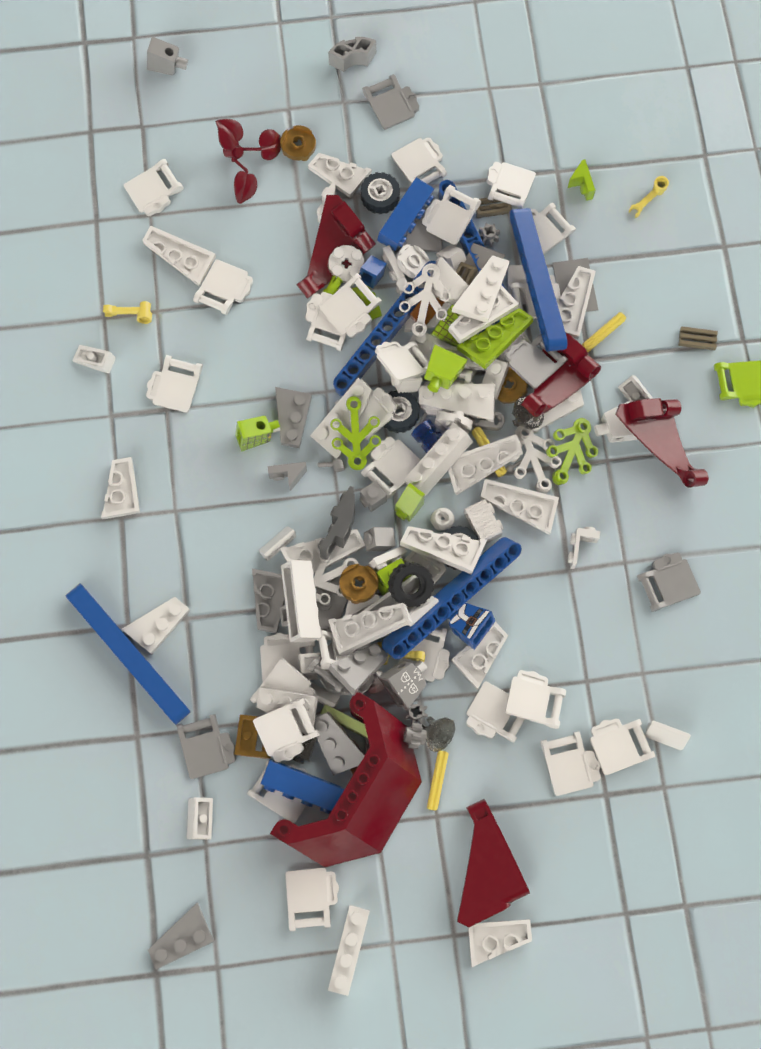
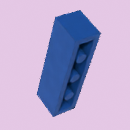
M416 177L379 232L377 241L385 246L390 245L391 249L395 252L398 247L402 248L407 240L405 236L408 232L410 234L413 232L416 226L415 221L417 219L420 220L424 215V207L426 205L430 206L434 199L432 194L435 188Z
M272 759L269 760L261 780V784L264 785L263 789L270 792H275V790L283 792L282 796L291 800L296 797L302 800V804L312 807L314 804L321 807L320 811L327 814L332 812L345 790L342 786L280 762H275Z

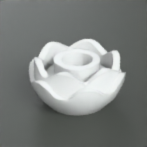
M438 508L432 513L430 521L436 530L444 531L452 527L455 519L449 509Z
M381 670L372 674L374 679L368 689L371 694L379 693L384 689L382 682L378 678L383 674Z

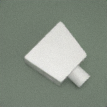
M618 407L605 412L601 418L602 424L594 426L596 436L606 434L610 443L638 440L615 415Z

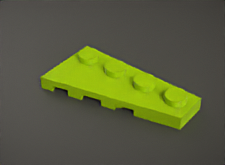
M518 308L501 318L497 324L488 326L482 333L475 334L467 342L458 344L457 350L486 369L533 323L534 317Z

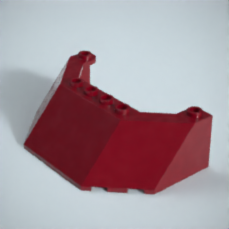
M357 692L350 699V713L353 718L365 724L370 748L329 817L325 820L301 826L282 819L275 824L270 832L277 839L323 867L381 853L422 783L414 749L409 748L408 743L404 742V732L408 726L374 700L360 692Z

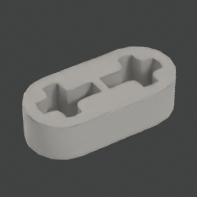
M494 412V418H498L499 421L498 425H494V422L487 419H482L479 423H476L475 419L469 416V419L473 421V428L481 427L484 430L499 431L503 428L505 422L504 416L498 412Z

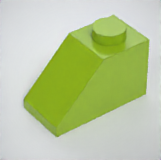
M409 483L395 504L396 515L400 519H406L410 522L424 505L425 494Z

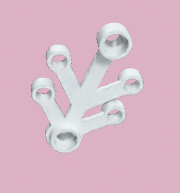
M432 263L424 266L421 276L412 282L405 283L403 286L404 292L411 294L415 287L425 282L424 290L409 300L402 301L399 305V309L402 312H408L413 305L421 301L418 320L412 326V332L416 336H423L427 331L425 318L429 302L436 312L437 319L444 320L447 317V311L441 307L431 291L432 285L434 284L438 289L440 299L444 302L450 300L451 293L446 290L439 279L441 274L439 267ZM428 270H434L435 275L433 277L428 276ZM408 284L412 286V290L410 292L406 291L405 289L406 285ZM444 292L449 294L448 299L442 298ZM403 303L408 304L409 307L407 310L402 309L401 306ZM439 311L445 312V316L443 318H440L438 316ZM418 325L423 327L422 332L416 331Z
M520 425L517 427L515 434L519 438L521 448L524 444L526 453L520 466L514 471V475L517 479H523L527 473L528 464L531 461L538 480L535 485L536 491L547 494L552 487V483L548 478H545L539 460L556 469L561 465V458L558 456L551 458L547 454L535 449L532 443L542 446L545 451L548 448L546 443L555 445L552 439L544 440L534 435L531 427ZM522 431L527 432L528 435L524 436ZM518 456L517 458H515V459L512 460L511 462H516V461L519 459L520 456ZM552 460H556L558 464H553ZM521 470L523 475H519L517 471ZM541 483H547V487H543Z
M319 554L320 561L313 578L314 587L336 593L339 597H344L339 593V586L328 583V581L340 576L343 570L348 567V563L358 564V561L354 558H348L342 566L324 574L326 565L331 560V555L327 560H323ZM316 593L317 602H320L323 606L330 604L331 598L329 594L322 593L320 595ZM324 596L329 599L326 603L321 601V598Z

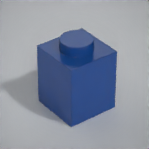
M371 255L360 269L359 275L363 283L374 289L384 276L387 263Z

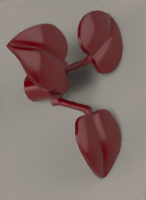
M219 119L215 122L223 154L225 157L232 158L231 161L244 170L237 172L234 179L235 197L237 203L241 204L255 194L257 179L254 174H248V169L237 159L243 156L244 151H261V157L264 160H273L280 153L281 136L275 130L266 129L259 137L260 147H241L238 142L243 137L241 124L233 119Z

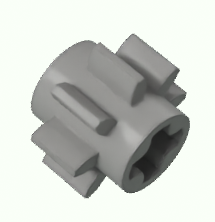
M485 223L484 228L479 227L478 232L484 245L492 247L494 241L499 242L498 235L500 230H496L495 224Z
M419 700L417 704L412 703L410 709L404 708V711L409 712L405 720L410 718L412 723L419 721L422 724V717L428 718V715L424 713L427 706L422 707L420 705L421 700ZM415 708H418L419 713H421L422 715H417V717H413V713L411 712V710L414 711Z
M412 723V726L405 728L404 742L408 743L409 748L418 749L420 745L425 744L427 731L423 730L422 724Z

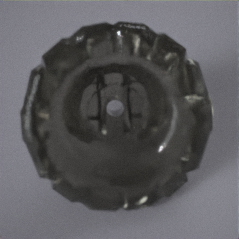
M528 395L521 396L513 406L512 414L515 420H512L514 426H522L530 430L539 428L543 423L544 414L534 417L521 405Z
M429 716L426 719L429 726L425 727L422 724L423 730L427 731L426 745L428 749L436 753L445 749L452 741L455 733V723L447 717L435 721L432 716Z

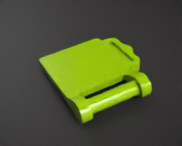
M761 360L734 363L718 362L714 364V371H717L721 391L719 394L720 400L738 398L740 406L754 408L757 405H761ZM729 369L733 392L728 391L724 370Z

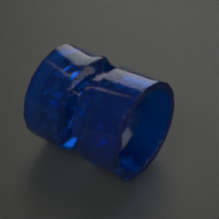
M430 419L422 422L411 433V436L417 443H422L421 448L426 454L443 435L440 431L436 432L437 428Z

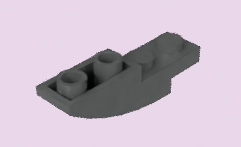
M352 486L342 493L339 504L333 507L330 514L332 524L328 529V535L326 538H322L319 543L320 557L325 560L329 558L336 546L344 548L351 534L355 517L354 487Z

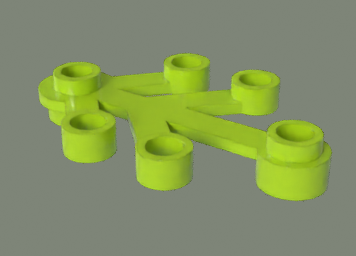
M351 396L347 399L346 406L351 413L352 433L337 418L331 421L330 426L352 443L353 451L346 447L342 439L338 437L332 440V447L339 449L348 457V464L352 469L361 470L366 466V456L374 447L381 444V439L378 435H372L369 443L362 450L360 449V443L373 428L379 426L380 420L376 416H371L368 423L359 432L358 410L361 408V400L356 396ZM351 401L357 402L355 408L350 406ZM373 418L378 421L376 425H371L370 423ZM334 421H338L340 423V426L338 428H334L332 426ZM374 437L379 439L377 444L372 443ZM335 440L341 441L339 447L334 446ZM360 458L361 463L355 464L354 459Z
M585 418L575 420L573 427L564 430L557 429L553 433V438L556 441H561L566 436L575 434L572 441L558 446L551 445L546 449L547 456L551 458L567 451L561 468L552 474V481L556 485H563L568 481L569 475L567 472L574 455L579 465V472L581 474L591 472L592 467L590 463L586 462L579 443L582 439L586 447V456L589 458L598 455V448L593 446L589 436L591 424ZM581 424L584 426V430L581 429ZM557 432L562 434L561 438L558 437ZM551 448L554 449L555 454L550 452ZM590 449L594 451V455L590 453ZM583 465L587 467V471L583 470ZM560 473L564 475V479L560 478Z

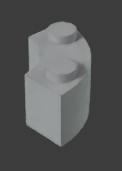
M355 37L352 40L338 42L328 52L329 65L343 72L353 65L368 66L376 54V40L367 37Z

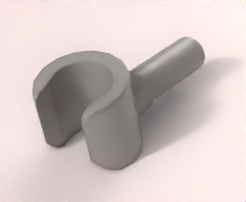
M335 459L333 462L318 463V467H334L335 472L345 470L341 459Z

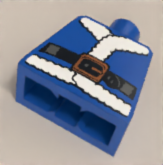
M465 603L448 618L452 632L474 650L495 623L492 611Z

